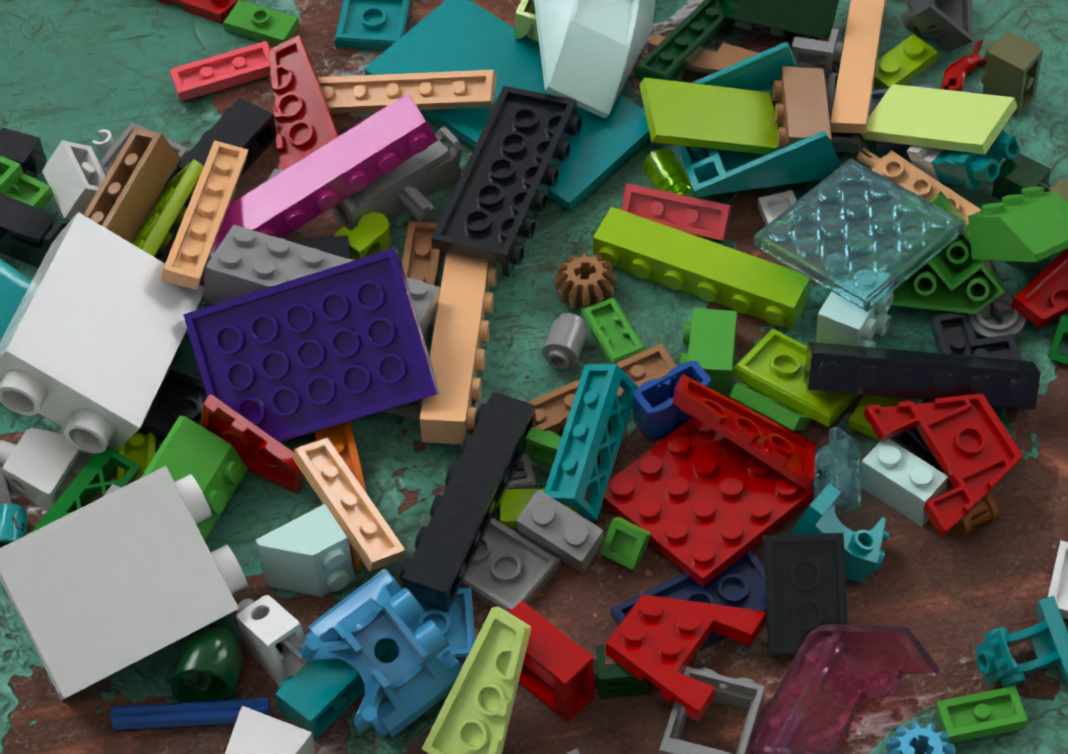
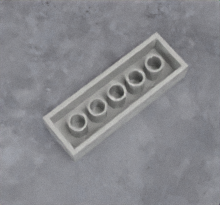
M233 225L205 266L203 301L218 304L354 260L293 243L283 238L270 236L250 228ZM406 277L425 341L436 320L440 287Z

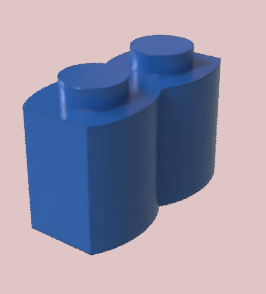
M697 361L682 363L673 368L665 378L650 380L642 384L634 392V422L647 439L664 436L675 429L679 422H686L693 417L681 411L673 403L675 385L682 374L711 388V378Z

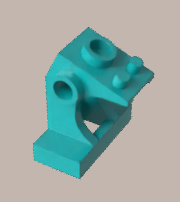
M828 483L808 507L790 534L843 532L845 577L848 580L862 584L871 571L877 572L883 562L885 550L880 549L882 540L886 542L889 537V532L884 531L886 519L882 517L870 531L858 530L854 532L848 529L838 520L835 514L834 503L842 492Z
M1054 596L1038 600L1034 609L1039 620L1038 624L1014 633H1008L1006 627H1000L983 635L985 640L974 649L977 654V666L984 674L988 686L1001 683L1003 688L1019 685L1026 681L1025 675L1052 666L1057 667L1062 683H1068V631ZM1030 641L1036 660L1017 664L1015 659H1012L1008 647Z

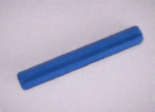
M267 698L114 706L111 709L110 719L115 730L236 723L242 706L270 716V703Z

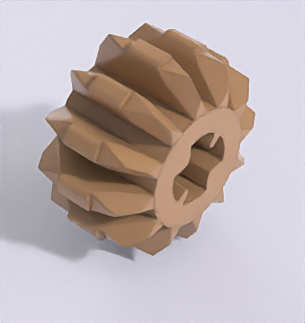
M583 251L579 258L570 254L567 262L559 263L558 274H556L554 279L555 289H557L561 303H569L572 311L578 307H583L584 309L614 296L615 286L617 285L616 275H614L610 260L602 261L599 253L593 257H588L586 252Z

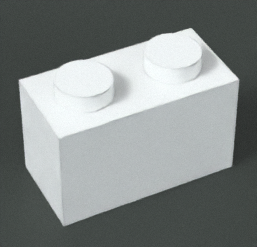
M64 140L61 141L42 170L48 185L52 188L64 219L70 221L77 212L85 213L106 177L91 146Z

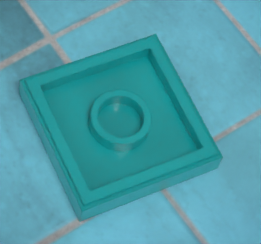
M344 0L335 35L336 48L386 51L406 34L412 0Z

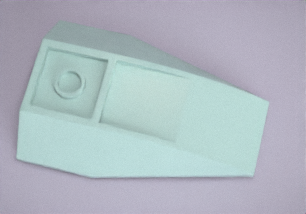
M534 0L545 91L557 97L577 100L578 107L606 119L652 31L656 0Z

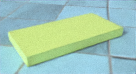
M892 84L869 116L866 133H861L865 140L986 154L1016 110L1017 104L1014 97Z

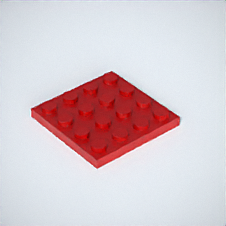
M693 416L611 478L602 505L617 517L651 532L648 543L704 588L761 543L764 535H771L814 500V490L809 487L806 491Z

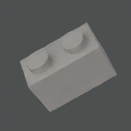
M539 489L516 520L520 535L558 557L561 561L582 574L585 573L604 542L603 529Z

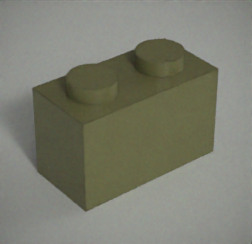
M1008 31L998 42L993 41L984 55L987 63L986 70L981 79V83L984 84L982 94L1014 97L1017 108L1012 115L1018 117L1036 97L1043 49Z

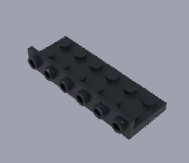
M503 86L431 238L432 248L501 263L502 275L506 277L511 276L515 265L520 266L525 252L524 245L527 239H532L534 236L536 218L539 212L543 213L546 209L549 189L551 186L555 187L558 182L559 167L562 161L566 162L568 160L571 140L573 136H578L580 133L582 116L578 115L577 100Z

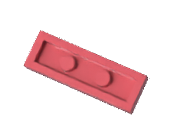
M267 41L169 69L180 102L270 76V48Z
M630 183L626 184L621 207L623 211L677 230L722 241L726 238L732 209L730 204Z

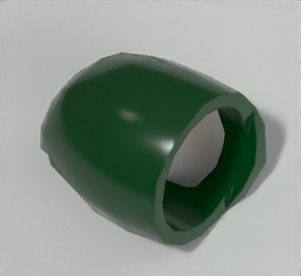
M215 623L206 628L199 629L188 636L179 650L171 682V691L177 701L232 700L241 681L243 669L242 643L226 626ZM190 673H205L212 676L213 679L206 692H195L184 685L181 677Z

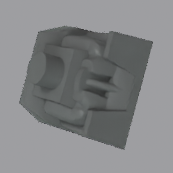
M907 0L908 11L902 14V22L910 32L918 29L922 35L928 36L930 39H938L939 45L948 52L973 42L972 0Z

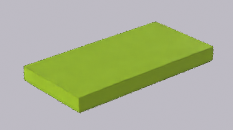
M643 78L639 85L651 142L764 155L781 149L776 146L778 125L774 123V107L770 92L653 78Z

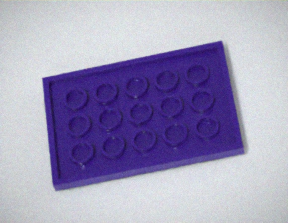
M397 248L382 251L183 314L207 397L209 394H212L278 442L287 441L440 394Z

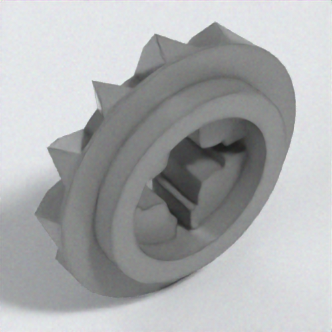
M1003 293L977 314H969L977 337H995L1007 334L1020 335L1025 325L1026 317L1011 306L1014 296ZM990 310L997 318H1002L1000 325L994 319L989 320Z

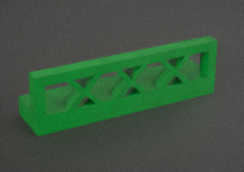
M107 446L104 452L95 453L30 533L90 504L99 492H102L103 496L112 484L122 488L132 483L140 474L141 466ZM117 465L127 471L120 480L108 481L116 472Z

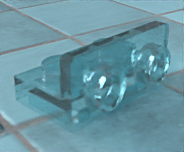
M836 426L829 430L830 444L815 451V479L813 484L814 500L828 483L842 492L834 503L835 514L840 516L861 507L862 480L859 465L861 450L858 441Z

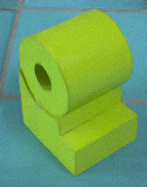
M370 212L363 215L353 230L343 226L334 233V237L348 235L352 260L386 251L391 246L388 218L378 212Z

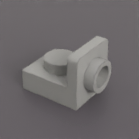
M832 28L829 42L794 37L792 53L798 67L824 69V75L829 76V73L833 71L834 64L841 62L844 43L838 42L839 29Z

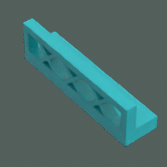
M585 364L544 490L545 494L561 504L573 506L587 520H597L633 406V394L638 388L617 364ZM619 386L623 389L620 401L617 393ZM609 418H610L611 430H610V433H609V435H608L607 424H608V420H609ZM598 452H599V454H600V461H601V462H600V465H599V469H598V465H597ZM589 485L590 497L587 502L584 497Z

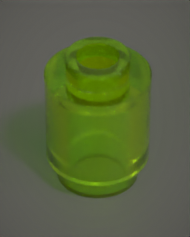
M657 149L646 157L642 169L655 189L682 195L689 191L688 174L670 149Z

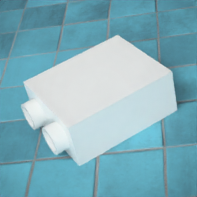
M77 212L49 247L0 341V402L18 414L32 416L39 413L65 428L63 433L67 441L82 451L98 454L104 452L107 446L117 451L140 429L187 330L183 314L197 309L204 294V287L199 285L198 290L162 281L165 263L80 212Z
M164 466L0 548V581L61 701L239 609L232 595L248 587L247 580L235 555L227 544L212 552L209 551L196 524L211 517L212 513L202 490L191 474L174 482L167 466Z

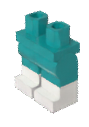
M1002 129L986 154L913 145L909 147L907 153L914 166L937 181L954 185L964 184L965 188L975 190L982 181L993 183L999 176L1000 166L998 163L1003 158L1013 160L1020 153V147L1016 137L1005 134L1004 129Z

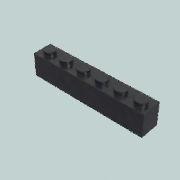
M808 342L804 380L808 390L933 401L935 398L983 393L991 406L1036 409L1041 372L1032 361Z
M492 392L487 404L480 405L475 418L476 427L472 435L466 434L460 449L461 458L457 465L452 464L449 468L445 481L447 487L442 496L437 495L430 511L432 518L427 527L422 526L415 541L416 551L412 559H405L399 575V579L403 581V588H407L418 602L449 612L526 448L525 438L531 427H536L535 405L496 392Z

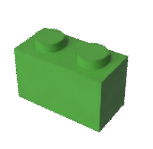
M693 308L691 323L684 322L683 344L689 345L688 352H681L680 364L697 361L711 378V389L717 392H731L737 311Z

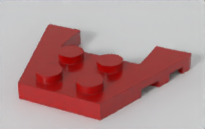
M983 393L935 398L934 402L914 404L913 401L898 402L897 406L880 407V404L870 405L866 407L863 414L880 442L916 428L940 467L948 476L955 489L927 501L923 508L941 537L946 536L1020 463L1024 456Z
M642 594L606 642V655L642 682L646 679L661 689L660 695L670 703L677 701L686 708L687 716L699 722L714 700L715 687L684 675L683 672L686 666L690 664L711 632L751 646L765 625L766 612Z

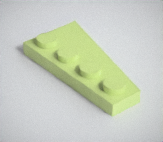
M499 606L491 608L422 750L428 754H502L532 628L530 625Z

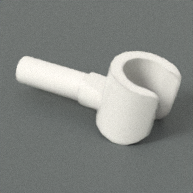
M102 129L98 131L102 142L93 140L92 143L97 153L104 157L115 141L109 130Z

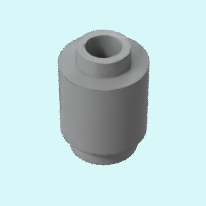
M572 313L561 314L558 319L553 321L542 350L543 357L552 367L565 369L574 367L577 364L587 337L585 321Z

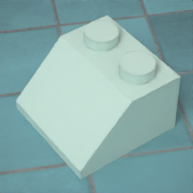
M325 504L255 540L265 582L269 587L322 597L332 591L335 592L343 589L349 582L355 579L348 538Z

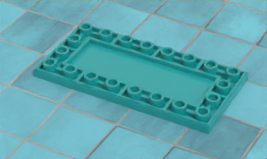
M445 0L364 68L365 75L494 70L497 75L495 103L503 86L553 95L546 92L544 88L539 43L526 35L520 39L514 38V27L470 0ZM619 94L606 119L577 106L578 115L582 116L580 133L578 136H573L568 160L566 162L562 161L559 167L558 182L555 187L551 186L548 192L549 198L569 211L651 138L645 109ZM493 107L420 110V112L439 126H445L453 135L474 148Z

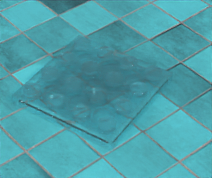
M850 158L754 235V246L862 310L869 312L964 232V220Z

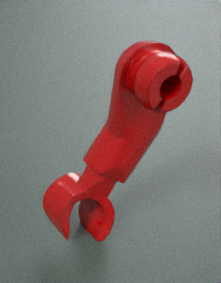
M983 40L975 44L973 53L970 56L965 55L946 68L940 89L962 92L966 75L974 71L976 65L980 67L986 66L987 61L978 55L982 48Z

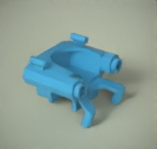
M385 569L381 570L307 627L310 632L304 636L306 641L300 648L299 653L304 660L310 662L339 659L353 666L361 676L365 686V695L354 717V725L361 732L372 725L381 738L388 734L393 738L450 693L462 669V665L450 651L445 652L444 649L450 646V644L432 620H428L426 623L420 620V617L425 613L407 588L401 589L396 580ZM383 639H391L399 647L398 657L390 663L379 661L374 653L376 644ZM385 695V697H386L387 700H386L383 704L380 705L381 700H382L383 696Z

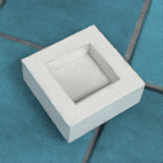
M792 190L758 198V209L768 234L800 226L801 210Z

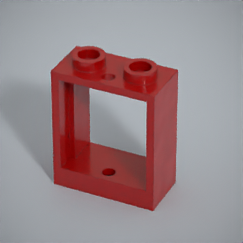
M522 600L512 610H505L532 627L519 684L569 723L596 697L593 656Z

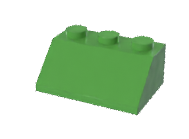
M1034 186L1021 189L1022 194L1004 196L1000 203L982 205L981 211L968 216L972 259L1038 262L1067 249L1068 202L1058 192H1044L1043 187Z
M179 416L141 478L164 466H167L174 482L191 474L202 490L212 513L211 517L196 524L205 541L248 468L230 443L186 416Z

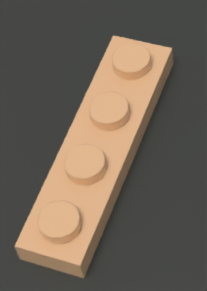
M328 437L295 448L292 459L322 503L327 506L369 572L402 560L405 548Z

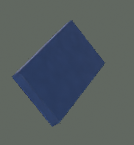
M750 550L704 588L686 573H683L642 593L644 595L766 612L764 566L753 550ZM642 594L611 608V616L617 626L621 624ZM711 632L699 651L728 637Z

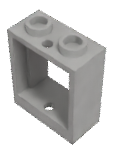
M686 666L684 675L715 687V697L712 702L748 711L736 754H750L764 707L765 686L759 685L748 678L735 679L719 675L708 668L695 669ZM677 701L674 702L659 754H733L680 740L687 718L686 708Z

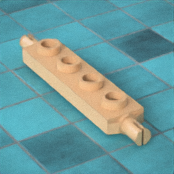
M863 148L862 152L860 151L857 156L858 162L871 169L869 175L905 201V206L914 212L940 191L943 192L963 216L968 225V216L981 211L980 208L892 150L887 155L879 158L867 148Z

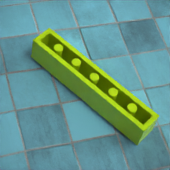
M614 207L609 209L593 236L594 255L599 253L602 261L610 260L612 267L633 273L642 279L647 278L664 284L670 289L681 290L698 296L706 302H715L729 307L740 314H748L763 319L774 326H782L793 330L810 299V275Z

